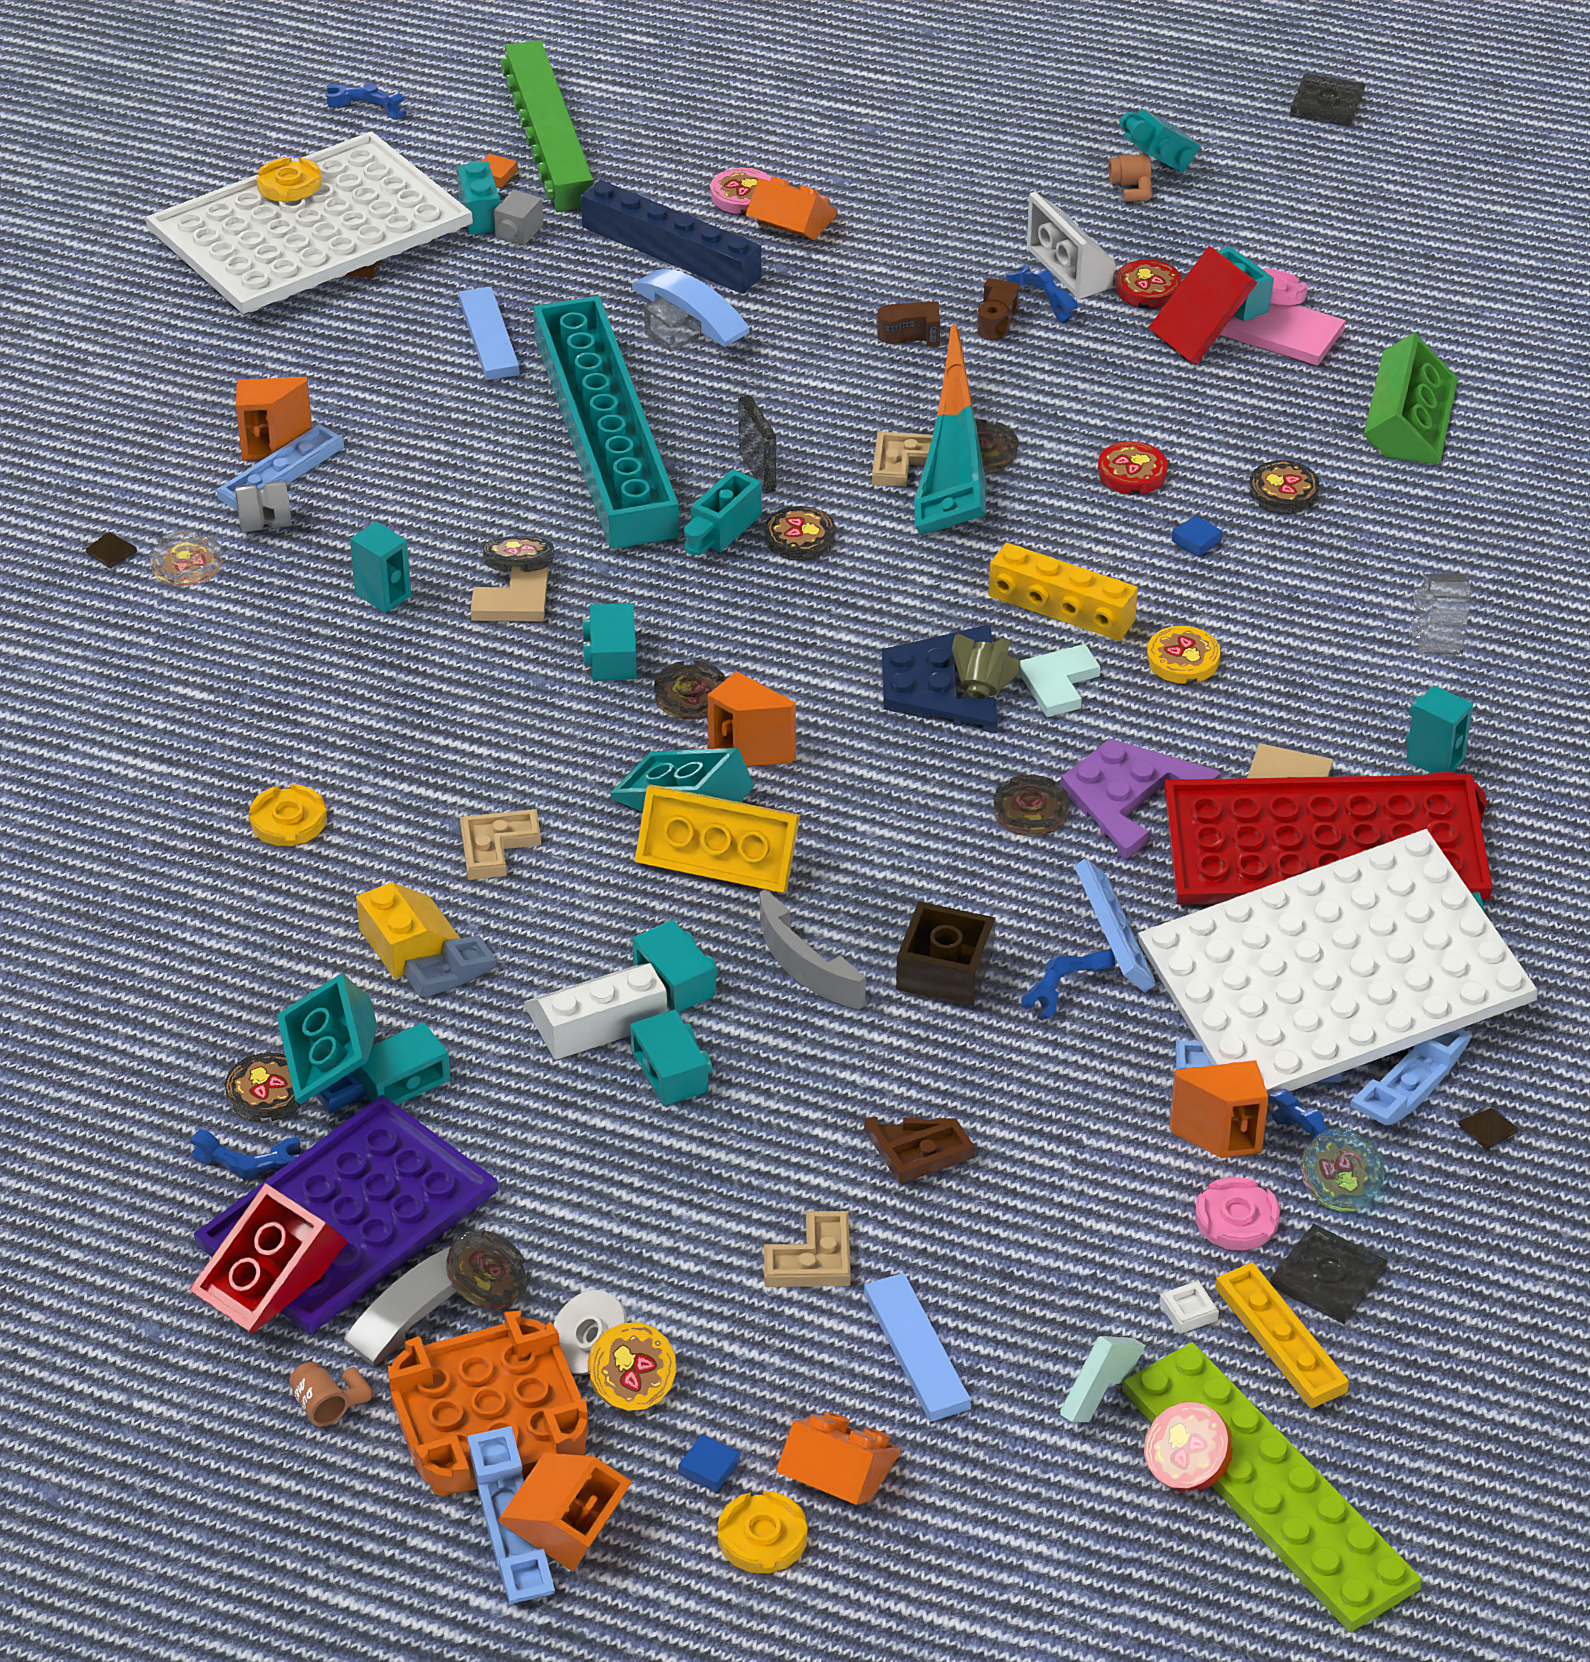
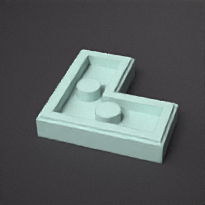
M1086 644L1021 660L1018 673L1046 717H1051L1081 709L1082 698L1072 683L1099 677L1100 665Z
M1098 1337L1060 1410V1415L1071 1422H1090L1108 1385L1123 1384V1380L1130 1377L1146 1345L1134 1338Z

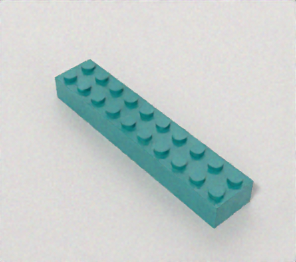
M600 296L533 306L535 341L609 549L679 538V504Z

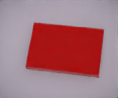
M1209 245L1148 328L1186 359L1197 365L1258 282Z

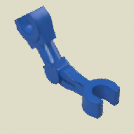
M339 84L327 86L326 97L328 107L330 108L351 104V101L364 100L384 106L386 113L393 120L406 115V111L398 106L399 103L404 101V97L398 92L388 96L383 90L378 89L376 84H367L359 88H350L348 85Z
M1030 266L1019 267V272H1008L1005 274L1009 282L1019 283L1020 286L1032 284L1044 290L1051 299L1049 304L1053 309L1054 315L1061 323L1073 317L1070 311L1077 309L1078 304L1076 300L1064 289L1060 290L1057 287L1049 270L1031 271Z
M1113 951L1097 952L1083 957L1059 956L1049 960L1042 981L1036 983L1023 996L1021 1007L1024 1009L1031 1008L1037 999L1042 1006L1037 1018L1041 1021L1050 1018L1056 1011L1059 994L1056 988L1061 978L1075 971L1087 970V972L1104 971L1105 968L1115 967Z
M1279 1089L1268 1095V1100L1275 1103L1279 1110L1271 1114L1275 1122L1281 1125L1300 1124L1302 1129L1310 1133L1315 1142L1322 1138L1317 1144L1323 1139L1331 1138L1324 1124V1117L1319 1110L1301 1107L1299 1100L1286 1089ZM1325 1140L1318 1146L1324 1152V1146L1326 1143H1332L1335 1145L1333 1140Z
M199 1129L190 1139V1143L197 1146L191 1153L193 1159L202 1164H209L214 1160L222 1164L230 1172L238 1174L239 1178L243 1180L253 1179L259 1176L258 1173L276 1169V1172H278L299 1156H290L291 1154L301 1152L298 1137L287 1138L271 1147L270 1153L256 1157L253 1154L243 1155L242 1153L230 1151L222 1147L218 1139L204 1129Z

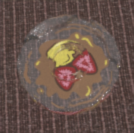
M194 530L176 531L158 540V546L155 549L152 547L150 551L152 572L159 580L171 585L188 586L207 581L219 572L223 564L221 546L218 541L208 534L207 537L199 536V531Z

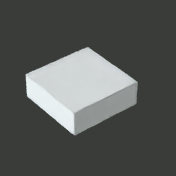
M1199 1280L1160 1294L1159 1304L1179 1334L1218 1321L1219 1310Z

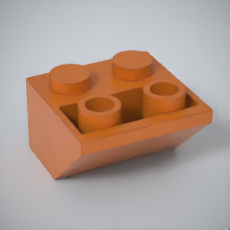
M771 176L770 181L758 178L745 214L754 221L815 240L836 217L838 210L829 205L830 199L819 195L817 190L800 185L798 189L789 185L790 182Z
M307 377L237 380L236 412L242 461L263 460L312 429Z
M737 671L707 695L708 749L738 748L746 766L791 763L796 759V702Z
M1257 1061L1231 1062L1228 1064L1174 1070L1169 1123L1171 1133L1220 1158L1262 1153L1268 1094Z
M825 1411L824 1416L811 1414L810 1418L793 1421L776 1472L859 1505L872 1500L899 1456L901 1447L889 1443L890 1436L884 1432L872 1428H865L864 1432L848 1426L850 1422L848 1418Z
M544 1453L497 1522L536 1548L544 1549L545 1554L574 1572L617 1508L632 1481L594 1456Z

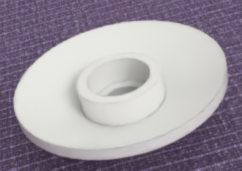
M591 1290L575 1296L561 1309L553 1324L559 1332L560 1346L573 1374H589L587 1360L593 1343L605 1330L620 1323H627L623 1305L616 1297L605 1291Z

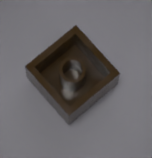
M918 901L897 954L896 990L974 1006L994 952L996 917Z

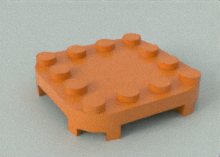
M521 1310L504 1312L505 1323L424 1346L420 1335L404 1342L405 1350L394 1359L392 1366H388L391 1402L415 1468L423 1481L431 1485L433 1493L439 1496H448L452 1493L478 1489L467 1436L512 1426L522 1464V1476L530 1474L544 1453L584 1455L589 1435L586 1398H581L561 1349L559 1332L551 1321L545 1325L538 1320L523 1318Z

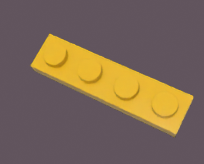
M1253 1262L1216 1277L1215 1289L1310 1409L1348 1393L1349 1380Z

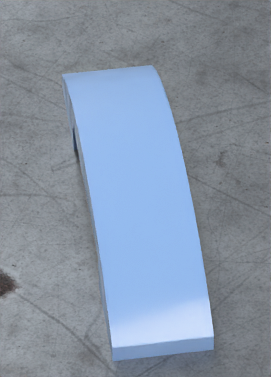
M659 269L632 283V289L650 301L657 303L662 299H666L701 321V333L724 347L749 333V326L720 294L702 281L686 273L671 269Z
M1460 1028L1414 1045L1413 1049L1380 1082L1372 1079L1351 1100L1350 1107L1384 1125H1391L1400 1121L1415 1110L1440 1084L1466 1048L1471 1034Z
M512 1426L467 1436L488 1533L509 1603L514 1604L555 1594L544 1549L536 1548L497 1522L524 1483L522 1464Z

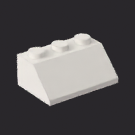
M1030 193L1027 249L1078 299L1113 288L1116 265L1112 256L1107 254L1063 210L1038 193Z
M650 963L616 971L524 1001L527 1012L553 1058L558 1060L631 1036V1023L667 1012V992Z

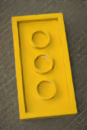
M651 784L646 789L634 862L784 893L788 890L800 815Z

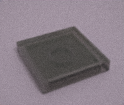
M1305 73L1291 105L1290 117L1352 127L1365 94L1366 84Z
M750 395L738 397L739 454L753 477L762 482L763 493L774 492L777 488L776 434Z
M1313 1223L1270 1278V1284L1275 1290L1345 1325L1387 1271L1388 1260Z

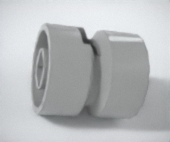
M285 480L265 483L263 489H258L255 484L235 487L242 533L260 531L264 524H268L272 529L292 526Z

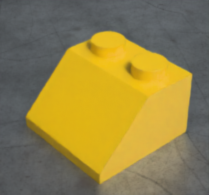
M391 882L356 896L359 930L394 979L404 975L403 970L406 960L441 954L445 941L461 939L428 895Z

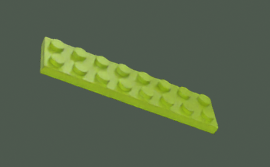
M1193 1342L1123 1380L1122 1392L1151 1423L1168 1407L1182 1402L1202 1403L1221 1415L1231 1430V1448L1233 1453L1232 1460L1224 1475L1211 1486L1349 1633L1421 1590L1422 1578Z

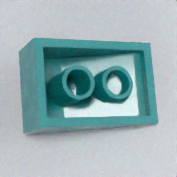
M738 748L653 751L610 792L612 800L643 812L646 789L651 784L743 803V798L755 786Z
M344 973L337 975L277 1014L295 1101L301 1105L368 1062L377 1030L372 1001Z

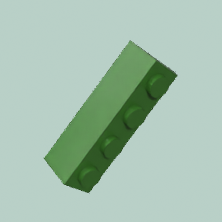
M1416 332L1383 351L1364 434L1368 442L1372 446L1377 447L1386 457L1436 464L1441 461L1458 377Z

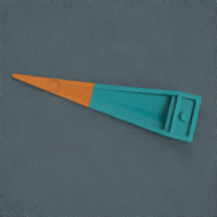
M954 324L950 328L945 373L933 436L921 481L914 499L915 528L920 535L986 515L985 494L988 492L960 334Z

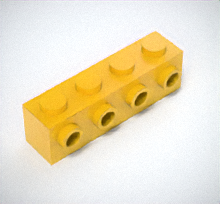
M1007 542L990 562L989 597L1121 641L1136 620L1137 586Z

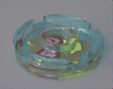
M1330 1128L1318 1134L1304 1150L1300 1165L1303 1182L1311 1196L1325 1207L1339 1212L1356 1211L1369 1204L1379 1193L1385 1177L1383 1158L1374 1143L1367 1137L1362 1138L1354 1134L1356 1131L1348 1128Z

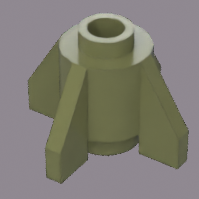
M961 634L955 635L952 651L961 679L960 686L969 697L973 699H988L989 696L996 695L1018 675L1020 661L1007 655L1010 645L1009 639L1002 638L994 642V644L989 642L974 643V640Z

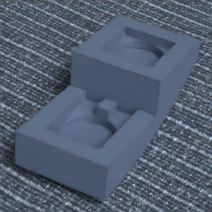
M480 935L445 941L441 954L406 960L403 973L418 996L422 998L453 989L479 977L495 967L497 960Z

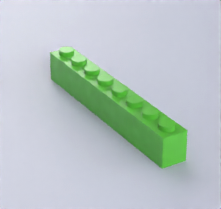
M542 40L505 45V57L500 58L502 75L506 77L508 92L513 97L514 109L519 111L520 126L522 129L525 128L527 146H531L533 163L537 164L540 182H544L546 199L552 200L556 212L582 209L581 195L593 186V178Z

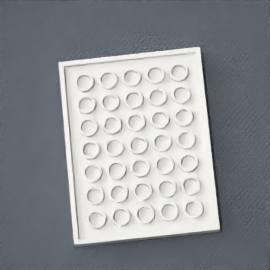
M372 131L302 157L315 162L321 171L322 185L317 192L309 197L286 202L274 201L263 197L257 189V174L146 217L147 228L242 314L257 311L262 306L275 301L285 300L290 295L305 289L315 288L318 284L333 278L343 277L348 272L373 265L376 261L401 254L404 250L419 244L429 243L432 239L447 233L456 232L462 227L473 224L472 212Z
M1427 829L1138 933L1139 945L1195 1038L1203 1045V1051L1211 1064L1220 1065L1256 1060L1268 1095L1279 1089H1286L1289 1092L1537 1000V988Z

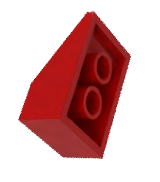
M265 1183L189 1290L253 1334L319 1280L348 1240L326 1222Z

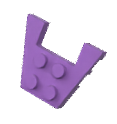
M1108 739L1061 776V789L1086 817L1091 816L1101 827L1100 833L1104 837L1109 836L1117 845L1119 855L1127 860L1149 842V831L1125 816L1162 788L1165 780L1221 779V772L1114 739Z

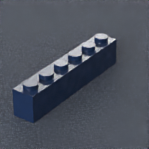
M599 180L581 195L582 228L741 294L762 278L761 245L603 180Z

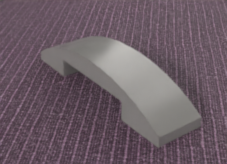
M767 889L761 891V931L768 949L782 968L800 984L830 1001L855 1009L863 1008L865 1006L866 978L841 955L830 962L824 960L790 929V910Z
M472 1242L457 1244L432 1255L395 1281L368 1307L344 1337V1344L371 1366H377L404 1345V1342H406V1330L459 1290L457 1286L461 1289L458 1283L469 1294L473 1291L467 1282L458 1279V1272L454 1266L458 1263V1255L462 1252L463 1248L467 1247L472 1251H477L480 1248ZM451 1267H452L453 1275L456 1277V1280H455V1278L452 1276L453 1281H452L451 1276H450V1274H451Z

